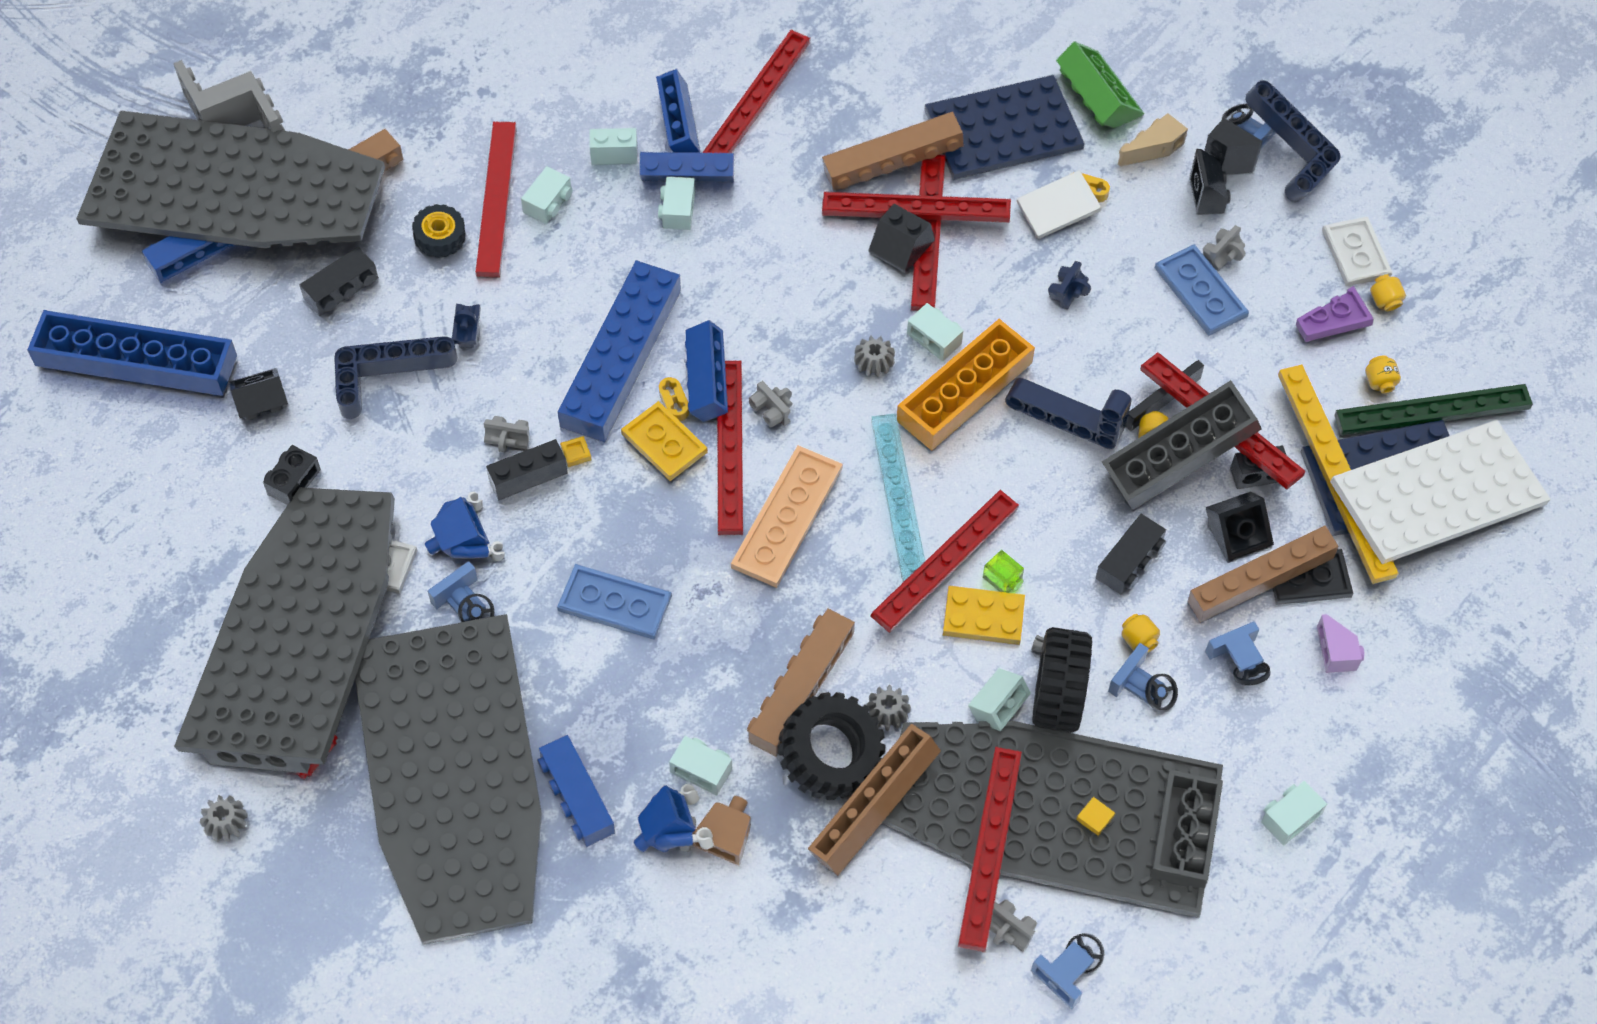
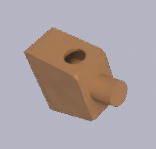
M733 796L729 806L716 802L693 832V834H696L700 828H708L713 835L714 846L710 849H702L699 842L693 843V846L739 866L751 828V817L743 813L748 802L740 796Z

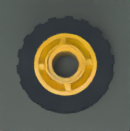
M434 204L433 206L425 207L423 210L421 209L418 215H415L414 222H412L413 238L416 247H419L422 253L424 252L430 257L440 258L442 256L447 257L461 249L466 236L465 224L461 213L457 212L455 208L448 207L445 204Z

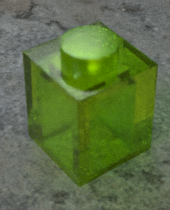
M1001 549L984 565L982 577L999 592L1009 593L1011 590L1015 592L1024 581V568Z

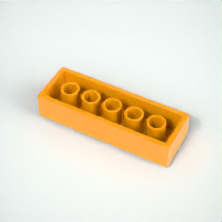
M1001 319L996 320L897 405L896 421L933 451L1032 364L1035 347Z

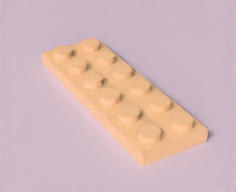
M797 445L733 558L731 568L777 588L842 471L843 464Z

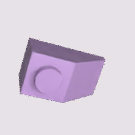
M1321 615L1317 630L1326 673L1357 671L1361 661H1364V648L1362 645L1359 646L1358 636L1329 615Z

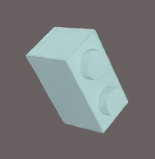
M636 128L590 129L591 165L638 164Z
M546 166L521 198L523 213L547 224L552 217L558 214L563 202L569 200L572 195L570 177Z
M666 176V185L661 186L660 199L664 201L663 205L659 204L658 219H662L663 228L691 230L695 199V178Z
M928 303L908 320L907 334L942 361L962 344L964 330L961 326L949 320L938 308H933Z
M998 668L969 703L968 707L977 723L979 721H986L990 724L991 728L1001 731L1031 692L1023 676Z
M684 736L669 761L670 773L717 796L732 771V759L722 750L717 749L715 751L707 747L698 738L691 739Z
M1305 781L1298 786L1295 784L1291 785L1283 793L1284 798L1279 802L1273 800L1263 810L1265 815L1261 823L1283 846L1320 817L1327 806V803Z

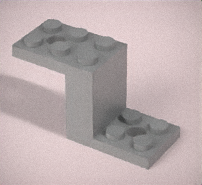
M182 60L173 63L183 94L198 120L242 126L261 120L264 127L271 129L272 132L278 130L285 131L281 124L283 120L279 111L273 110L274 104L270 95L263 93L265 91L260 78L255 79L252 71L202 90L200 84L194 82L196 79L190 67L186 68Z

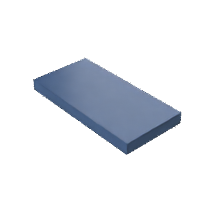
M1195 244L1155 263L1154 268L1208 336L1248 317V309Z
M575 564L558 603L557 610L655 640L671 600L672 592Z

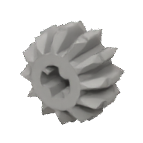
M870 336L869 341L862 339L860 345H856L854 362L855 365H858L859 372L866 371L867 376L875 373L879 377L880 372L887 374L889 367H893L895 350L891 347L890 341L883 342L881 336L878 339Z
M889 684L887 690L884 691L879 686L877 694L871 693L869 695L870 702L866 703V705L871 709L869 714L872 717L877 716L880 721L877 727L883 724L885 725V730L888 731L890 725L898 729L900 722H907V714L911 712V706L907 704L909 702L908 695H902L901 688L892 691V686Z
M218 795L217 802L215 803L208 800L209 808L201 809L203 817L200 819V824L202 827H205L204 833L208 837L212 835L213 839L217 842L222 836L228 842L232 834L239 837L238 828H246L244 819L248 816L246 810L243 809L242 802L239 800L235 801L231 795L225 800L222 796Z

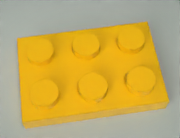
M659 401L621 429V434L669 481H672L708 453L707 447Z
M948 586L943 636L1020 645L1025 595Z

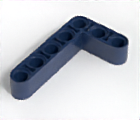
M1261 80L1248 91L1245 100L1248 106L1307 162L1285 187L1287 198L1298 202L1311 192L1341 159V154L1271 83Z
M441 336L339 348L335 352L334 362L336 400L341 415L346 419H354L361 414V377L452 367L458 358L454 341L450 337Z
M1017 378L1007 394L1005 402L1016 411L1101 447L1113 449L1116 447L1126 427L1132 399L1130 395L1122 390H1112L1100 411L1027 379Z

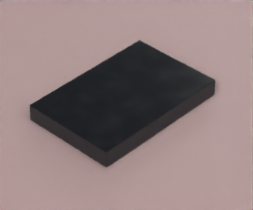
M1337 549L1334 559L1282 584L1276 585L1273 588L1276 605L1352 598L1354 593L1342 549Z

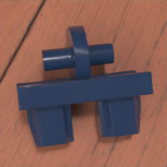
M1074 261L1071 267L1061 266L1058 271V279L1062 283H1051L1048 288L1050 298L1058 300L1063 309H1068L1074 298H1079L1080 295L1087 296L1091 291V286L1088 283L1089 278L1081 271V262Z
M456 304L451 339L454 341V344H459L460 348H473L477 344L481 312L480 304L473 306Z

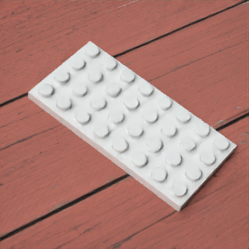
M1498 420L1333 476L1330 481L1381 564L1547 505L1551 500Z

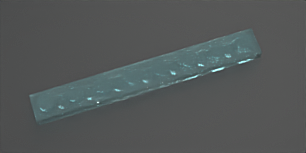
M896 413L871 416V424L903 583L925 562L897 417Z

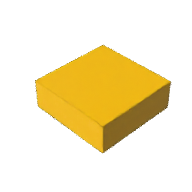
M584 436L560 443L568 467L592 460Z
M1093 797L1079 813L1076 820L1099 836L1114 818L1115 812Z

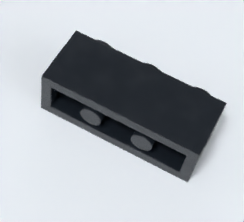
M358 246L300 283L299 286L305 301L321 316L333 310L336 305L344 300L353 297L359 290L371 285L378 279V274L373 261Z
M556 439L486 466L489 482L498 501L568 474L566 458Z
M1141 513L1100 563L1095 578L1120 595L1126 588L1131 589L1138 579L1137 574L1139 571H1145L1152 561L1151 556L1154 552L1159 553L1165 546L1166 540H1164L1167 529Z

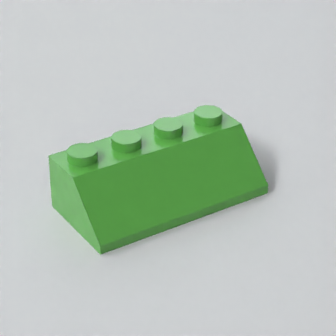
M1074 41L1056 59V62L1061 67L1059 70L1062 75L1070 79L1072 82L1071 87L1076 93L1081 94L1084 98L1083 104L1095 113L1094 118L1101 126L1106 125L1116 128L1145 114L1099 51Z

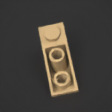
M1169 113L1161 119L1157 118L1151 127L1145 131H1140L1132 142L1125 143L1121 147L1118 165L1121 167L1170 156L1185 144L1188 128Z

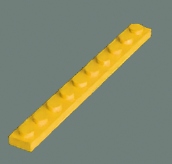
M1303 365L1280 369L1278 377L1372 584L1397 578L1399 573L1394 562L1390 561L1381 564L1330 483L1333 476L1350 471L1351 469Z

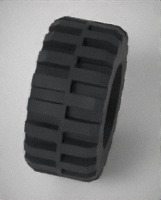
M1056 627L1046 630L1037 674L1032 723L1038 728L1071 733L1079 729L1087 695L1092 656V636L1087 632Z
M829 692L821 693L818 697L812 696L807 699L783 724L784 728L780 731L778 738L782 742L778 746V755L784 756L780 764L783 770L788 769L790 772L787 776L792 783L796 780L800 784L798 789L805 793L807 790L812 791V797L820 799L825 795L826 800L849 797L881 761V756L885 754L886 745L881 743L885 738L883 729L878 730L877 725L880 721L877 716L872 717L869 714L871 709L866 704L860 706L858 704L859 699L853 696L846 699L845 694L836 692L833 696ZM830 725L845 734L852 748V760L847 767H831L823 763L816 756L811 746V731L815 726Z

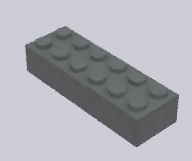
M1230 380L1111 455L1102 463L1131 509L1134 510L1259 432L1262 428L1258 419Z

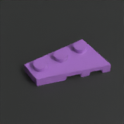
M1352 286L1347 289V293L1340 297L1338 295L1333 297L1330 303L1325 306H1318L1297 318L1296 327L1305 342L1372 326L1374 318L1355 287Z

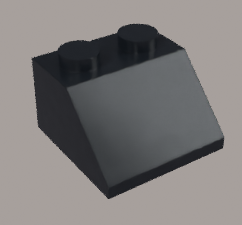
M1223 118L1208 134L1204 151L1221 162L1222 171H1225L1226 175L1252 173L1255 170L1263 141Z
M1196 149L1189 177L1196 214L1225 213L1226 205L1231 200L1230 190H1226L1225 186L1227 182L1226 172L1222 171L1219 160L1202 149Z
M893 204L879 219L869 247V253L906 273L935 241L931 223Z
M277 368L229 382L239 418L245 417L246 420L254 419L260 416V412L267 410L270 413L284 409L283 405L288 404Z
M1250 491L1206 507L1210 530L1226 560L1230 561L1274 545L1265 499Z

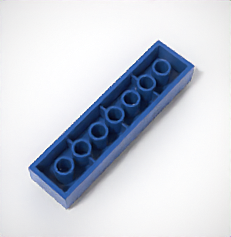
M637 260L634 262L557 411L560 428L605 443L681 292L680 274Z
M43 310L27 349L34 365L37 367L220 396L224 395L237 358L232 339Z

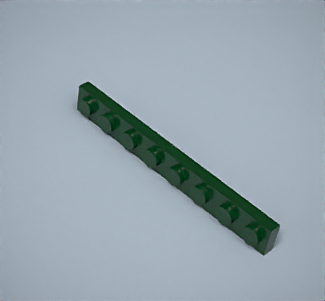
M1526 384L1339 409L1336 410L1334 416L1340 435L1343 436L1414 426L1440 420L1450 421L1529 410L1533 402Z

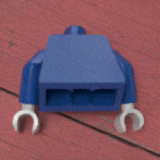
M470 492L468 499L459 497L442 505L437 516L430 524L435 536L425 542V547L431 555L442 550L450 557L456 559L487 558L488 555L495 561H500L504 558L505 552H495V550L503 549L501 542L496 541L492 543L491 547L487 546L490 542L476 514V511L481 510L483 507V500H478V493Z
M664 785L652 797L651 801L638 816L642 833L634 839V844L640 851L645 852L652 846L661 852H667L676 847L693 846L695 842H699L702 849H710L714 846L713 835L708 828L702 827L696 834H692L696 829L687 804L693 805L699 801L698 793L693 785H683L680 792Z

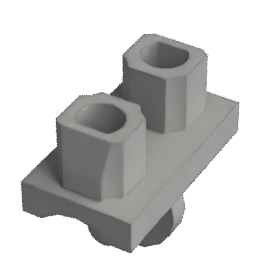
M1235 225L1230 231L1221 228L1216 235L1217 245L1207 243L1203 247V255L1206 259L1212 261V266L1215 270L1219 271L1228 261L1233 259L1241 261L1245 257V243L1239 235L1241 227Z
M762 380L757 384V391L749 397V405L755 411H759L766 406L768 411L763 413L765 422L770 427L781 422L785 427L790 423L788 418L789 408L793 403L789 399L792 396V392L788 388L780 390L778 387L771 390Z
M494 416L492 420H485L484 443L498 445L499 452H505L507 447L528 450V421L518 420L515 424L507 423L506 419L501 416Z
M1007 899L999 904L995 902L990 930L996 934L993 942L999 945L1004 940L1008 944H1013L1021 951H1024L1035 933L1034 929L1037 921L1030 916H1024L1022 920L1014 916L1016 910L1014 904Z

